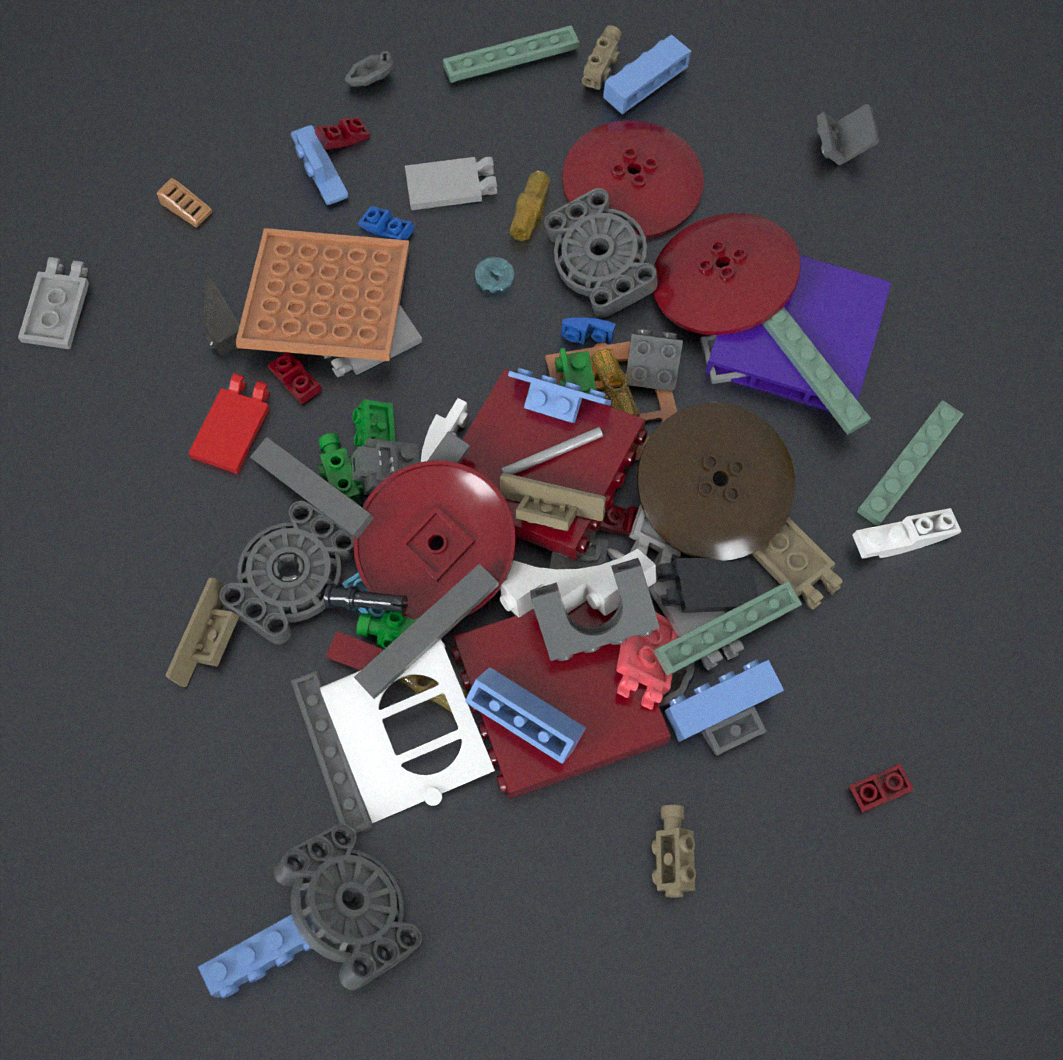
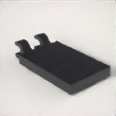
M749 557L725 561L713 558H675L672 563H662L660 565L661 570H656L657 581L675 580L677 587L666 589V594L661 595L662 605H681L682 613L731 611L758 597Z

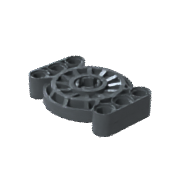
M602 188L593 189L546 216L544 224L549 239L555 242L554 257L559 275L566 285L575 292L590 297L596 316L600 318L609 317L653 293L658 287L656 269L652 264L646 263L648 251L646 237L642 228L626 213L611 209L609 195L606 190ZM577 214H582L580 217H574ZM598 246L599 250H606L607 252L601 256L595 255V247ZM643 247V253L641 256L639 254V250ZM563 270H567L568 276L563 272ZM643 277H651L647 281L641 280ZM624 288H628V289H629V290H628L627 292H625V293L619 292L621 289H624ZM601 300L607 301V303L603 305L597 304Z
M297 501L290 506L289 516L291 522L270 526L259 532L248 542L241 553L238 563L237 578L239 583L226 584L220 591V599L227 611L237 614L239 616L238 620L276 645L284 644L290 639L292 631L289 622L309 619L326 608L324 603L326 587L329 584H336L340 587L341 561H350L355 558L354 536L306 501ZM299 515H308V517L303 520L297 519ZM322 528L329 529V531L325 534L318 533V531ZM343 542L351 543L347 548H339V545ZM286 568H299V578L296 575L281 578V575ZM337 570L336 577L333 582V572ZM232 596H241L237 602H228ZM253 611H262L261 615H259L258 617H250V614ZM275 625L284 626L280 632H271Z
M340 823L289 849L275 866L274 876L280 884L293 887L290 906L293 921L299 934L320 955L335 962H342L343 964L339 971L341 984L349 990H357L405 960L421 944L422 934L415 925L402 923L404 903L401 890L394 876L385 865L373 856L359 850H354L353 846L356 842L355 830L348 824ZM312 851L317 853L319 857L315 856ZM288 864L292 865L295 870L291 869ZM342 900H346L349 903L355 900L357 904L351 910L344 905ZM401 939L406 942L407 946L402 943ZM377 952L384 957V960L378 956ZM353 967L358 968L361 975L357 974Z

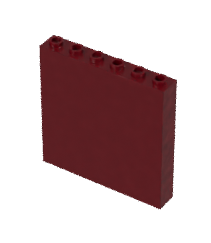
M505 368L462 440L470 445L471 448L460 464L483 474L500 491V476L503 473L501 468L600 427L603 437L514 475L604 496L606 498L605 509L608 510L614 499V491L616 488H620L624 482L627 467H631L634 464L637 448L639 445L643 446L646 441L648 431L645 430V419L585 398L581 400L575 423L525 409L524 405L531 382L508 376L511 370ZM505 499L514 519L516 537L555 553H560L575 561H578L581 553L585 554L590 545V536L593 531L596 532L602 522L576 516L568 531L554 529L553 527L516 519V509L520 502Z
M585 601L567 614L580 625L598 626L609 621L615 615L617 609L604 616L598 609H593L588 601ZM535 610L529 611L519 618L514 616L454 636L455 646L451 647L455 662L461 661L464 671L460 672V676L465 688L470 687L471 690L475 680L490 667L586 727L574 751L562 764L471 706L474 714L479 712L482 721L478 723L480 734L483 740L488 738L491 746L490 749H487L493 766L497 765L500 775L496 776L501 792H507L509 799L669 742L671 735L658 703L654 701L652 710L641 705L647 686L638 683L636 691L630 689L628 698L617 693L619 683L623 678V674L616 671L621 644L612 645L609 643L600 646L594 652L585 653L582 651L573 654L571 658L564 661H558L557 659L550 661Z

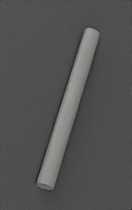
M597 427L501 468L502 472L511 475L517 474L603 437V433L600 427Z

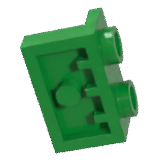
M560 348L559 357L555 358L556 372L561 373L562 380H559V385L565 387L566 382L581 386V392L588 394L590 389L596 390L589 351L566 354L565 348Z
M364 399L358 408L354 409L352 416L353 423L356 424L354 446L362 447L368 438L396 441L393 404Z

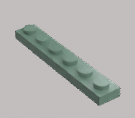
M571 25L443 59V66L451 83L579 49V40Z
M784 307L773 317L762 323L847 435L869 423L870 416Z
M942 400L862 503L857 513L876 526H880L964 414Z
M789 581L657 648L653 652L666 676L796 609L802 603Z

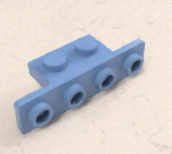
M309 125L291 132L296 153L299 159L304 160L307 175L309 177L312 176L325 203L330 205L348 198V192L327 152L317 138L313 126Z
M518 368L517 372L509 371L508 373L510 377L531 382L524 405L525 409L572 423L576 421L582 398L605 405H610L612 401L605 399L606 393L590 389L589 394L581 392V386L566 382L564 387L556 384L557 379L542 375L541 379L532 377V371Z

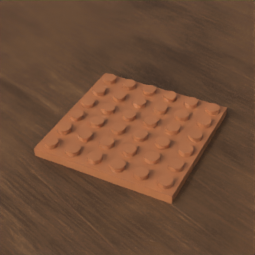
M264 228L236 338L237 348L390 361L410 248L409 241Z

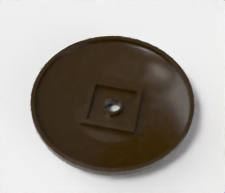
M708 402L679 410L655 429L640 456L637 471V489L641 507L647 520L666 543L694 558H713L725 561L738 559L754 553L764 547L778 534L792 508L795 494V474L790 454L784 442L765 420L740 406ZM716 472L722 473L726 478V483L722 487L715 485L713 482V475Z

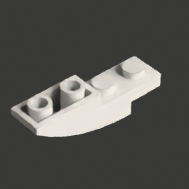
M457 398L446 419L436 414L425 438L421 462L429 459L448 431L457 436L458 429L466 425L469 418L467 402Z
M951 508L908 516L901 522L856 530L852 536L862 559L878 555L880 558H885L942 541L959 534L961 529Z

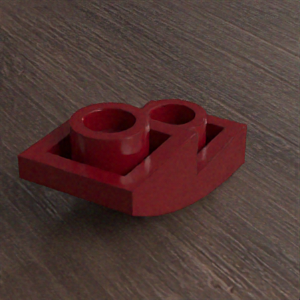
M360 117L340 118L338 125H317L315 134L324 149L349 146L363 141L370 136V132Z
M289 352L284 353L268 365L274 376L302 405L322 391L320 384L304 370L302 363Z
M612 504L608 510L605 509L604 518L598 530L629 537L639 508L630 506L625 509Z
M336 632L326 657L361 671L383 649Z
M901 763L849 786L862 813L914 791Z

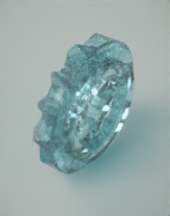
M491 257L484 259L476 267V283L482 287L483 291L487 289L492 293L498 290L503 292L506 287H511L514 279L513 267L502 258ZM490 270L495 275H499L498 281L493 277L490 278Z

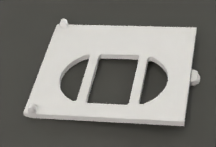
M441 639L396 679L415 674L425 675L439 682V685L387 708L379 709L381 698L386 689L373 699L354 678L360 671L320 688L372 823L423 801L432 806L437 805L442 800V793L495 771L468 703L465 702V696L445 650V644ZM445 694L458 725V730L405 753L396 755L383 724V719L438 695ZM462 739L460 752L454 762L439 773L418 775L402 767L404 762Z

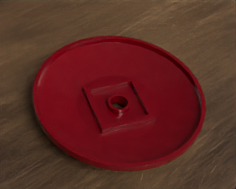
M637 120L606 123L584 134L568 152L562 174L563 190L568 203L593 189L602 188L609 195L611 209L624 212L632 217L642 228L646 239L662 236L684 224L694 213L700 202L704 183L700 161L694 150L685 140L665 127ZM636 169L640 173L633 175L628 170Z
M728 213L711 216L684 228L664 246L654 264L658 287L653 294L657 305L664 315L673 323L688 331L705 335H727L742 332L764 323L778 313L790 300L796 290L800 277L799 252L791 236L781 226L769 219L746 213ZM721 263H729L728 266L718 267Z
M436 460L409 465L383 480L370 494L362 507L374 519L358 539L354 537V557L359 575L369 592L406 595L408 601H403V603L408 604V608L405 613H401L403 617L411 619L421 617L480 564L498 581L499 586L466 615L468 616L494 597L511 570L516 550V529L510 507L498 488L489 479L468 466L450 461ZM434 537H442L444 540L443 547L437 551L432 550L430 547L431 540Z

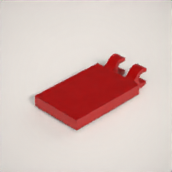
M234 373L230 380L229 390L220 389L188 453L190 458L238 474L270 409L269 405L265 403L270 393V390L267 389L268 384L257 381L253 396L249 398L241 395L247 385L243 381L244 376Z

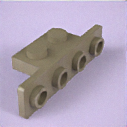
M502 473L500 476V493L503 497L520 502L516 509V519L568 531L576 516L602 521L604 518L606 501L604 496L507 473Z
M210 577L166 672V677L181 687H187L197 663L218 666L239 618L232 611L221 610L223 603L220 599V591L225 585L216 578Z

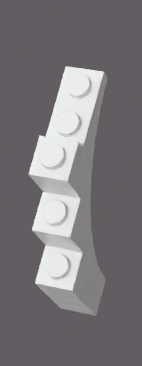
M639 549L619 559L581 569L556 570L540 568L514 560L506 580L501 585L500 601L507 611L511 610L519 618L534 608L530 590L557 582L567 613L588 601L593 609H598L606 616L618 608L620 601L619 591L611 566L638 558L647 586L650 587L656 583V565Z

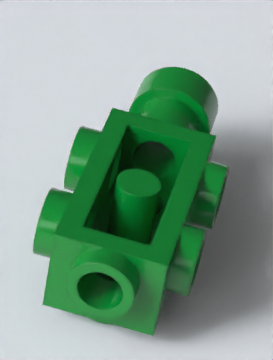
M329 433L321 436L318 439V443L324 454H320L322 464L317 465L321 478L327 479L328 483L356 504L361 502L360 494H364L361 480H353L351 456H348L346 448L340 449L341 443L338 434Z
M396 611L389 614L383 613L381 619L373 618L371 614L361 613L356 633L363 636H369V634L377 635V647L385 649L417 619L403 617L400 612Z

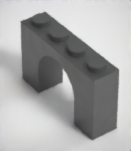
M638 558L611 566L619 591V606L615 615L609 621L598 626H583L569 617L565 610L557 582L530 590L531 601L550 661L556 659L564 661L571 658L573 654L582 651L585 653L594 652L600 646L609 643L612 645L621 644L629 637L636 635L640 637L647 636L660 628L644 572Z

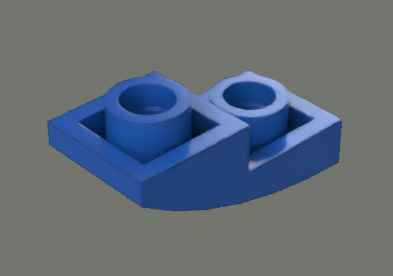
M370 206L358 222L359 226L366 231L384 239L407 240L415 229L411 221L394 218L390 210Z
M566 318L562 322L561 336L571 342L582 344L585 343L587 337H591L600 343L611 344L615 335L616 324L595 318Z

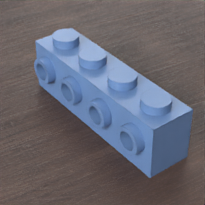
M672 34L666 39L660 40L651 50L643 52L637 60L628 63L620 72L606 80L604 99L621 114H624L686 69L689 64L691 50Z
M758 659L744 665L745 671L738 675H735L734 671L719 677L720 683L713 687L706 683L694 689L696 695L688 699L681 695L669 701L671 707L664 712L678 741L680 742L784 691L769 660L761 664Z
M490 667L475 680L465 700L466 703L562 764L574 751L586 729L583 725Z
M291 914L200 965L198 968L210 994L224 999L239 990L238 986L247 981L252 983L267 974L266 970L275 965L281 967L292 961L294 954L303 949L309 951L312 948L299 934Z

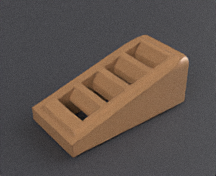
M173 178L157 192L161 205L196 228L212 213V209ZM189 203H191V205H190L186 210H184V208H185ZM197 208H199L200 210L194 216H192L191 214Z

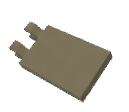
M789 517L778 534L769 543L751 553L780 584L789 581L796 595H802L805 603L812 610L821 604L820 600L823 599V595L812 586L821 579L825 588L833 595L841 588L839 585L843 583V580L832 571L836 563Z

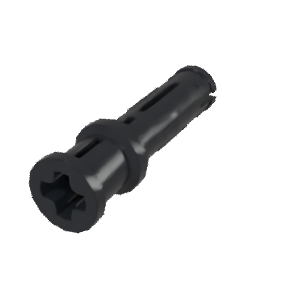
M329 584L324 593V603L327 608L340 606L354 611L361 607L405 613L408 608V604L403 603V601H408L406 595L361 591L357 586L342 588L336 584Z

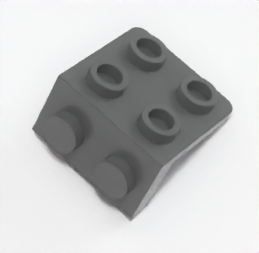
M865 104L839 121L834 120L826 112L816 116L818 121L817 132L822 140L821 151L826 158L832 159L838 165L847 162L879 142L873 109L869 104Z
M637 328V333L631 332L625 378L626 384L673 391L676 388L683 340L678 339L676 333L662 332V336L652 335V330Z

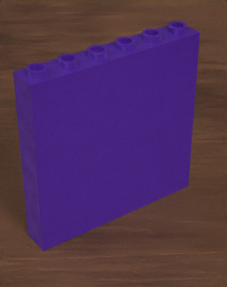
M799 255L801 265L799 282L784 308L858 401L892 282L885 281L879 277L868 276L855 270L841 268L832 263L817 261L808 256ZM762 324L738 333L717 335L705 371L706 374L710 375L713 365L716 375L732 372L745 374L748 376L732 378L731 381L829 411Z

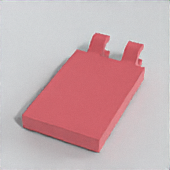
M656 613L659 629L654 630L652 634L640 637L636 635L629 637L625 642L621 643L616 669L617 672L623 674L617 693L628 698L630 689L636 691L638 683L647 686L641 705L651 710L653 709L654 701L660 703L663 694L670 690L672 674L666 676L653 651L678 638L668 619Z

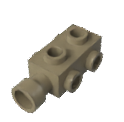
M607 26L597 40V44L592 54L588 57V62L584 68L583 85L600 90L603 83L610 77L612 65L616 66L620 56L617 47L622 34L617 27Z
M665 805L661 807V820H664V830L656 831V839L652 842V851L657 857V868L652 873V879L657 886V891L665 892L666 897L678 898L683 897V892L695 891L694 831L682 828L681 821L684 820L683 806Z

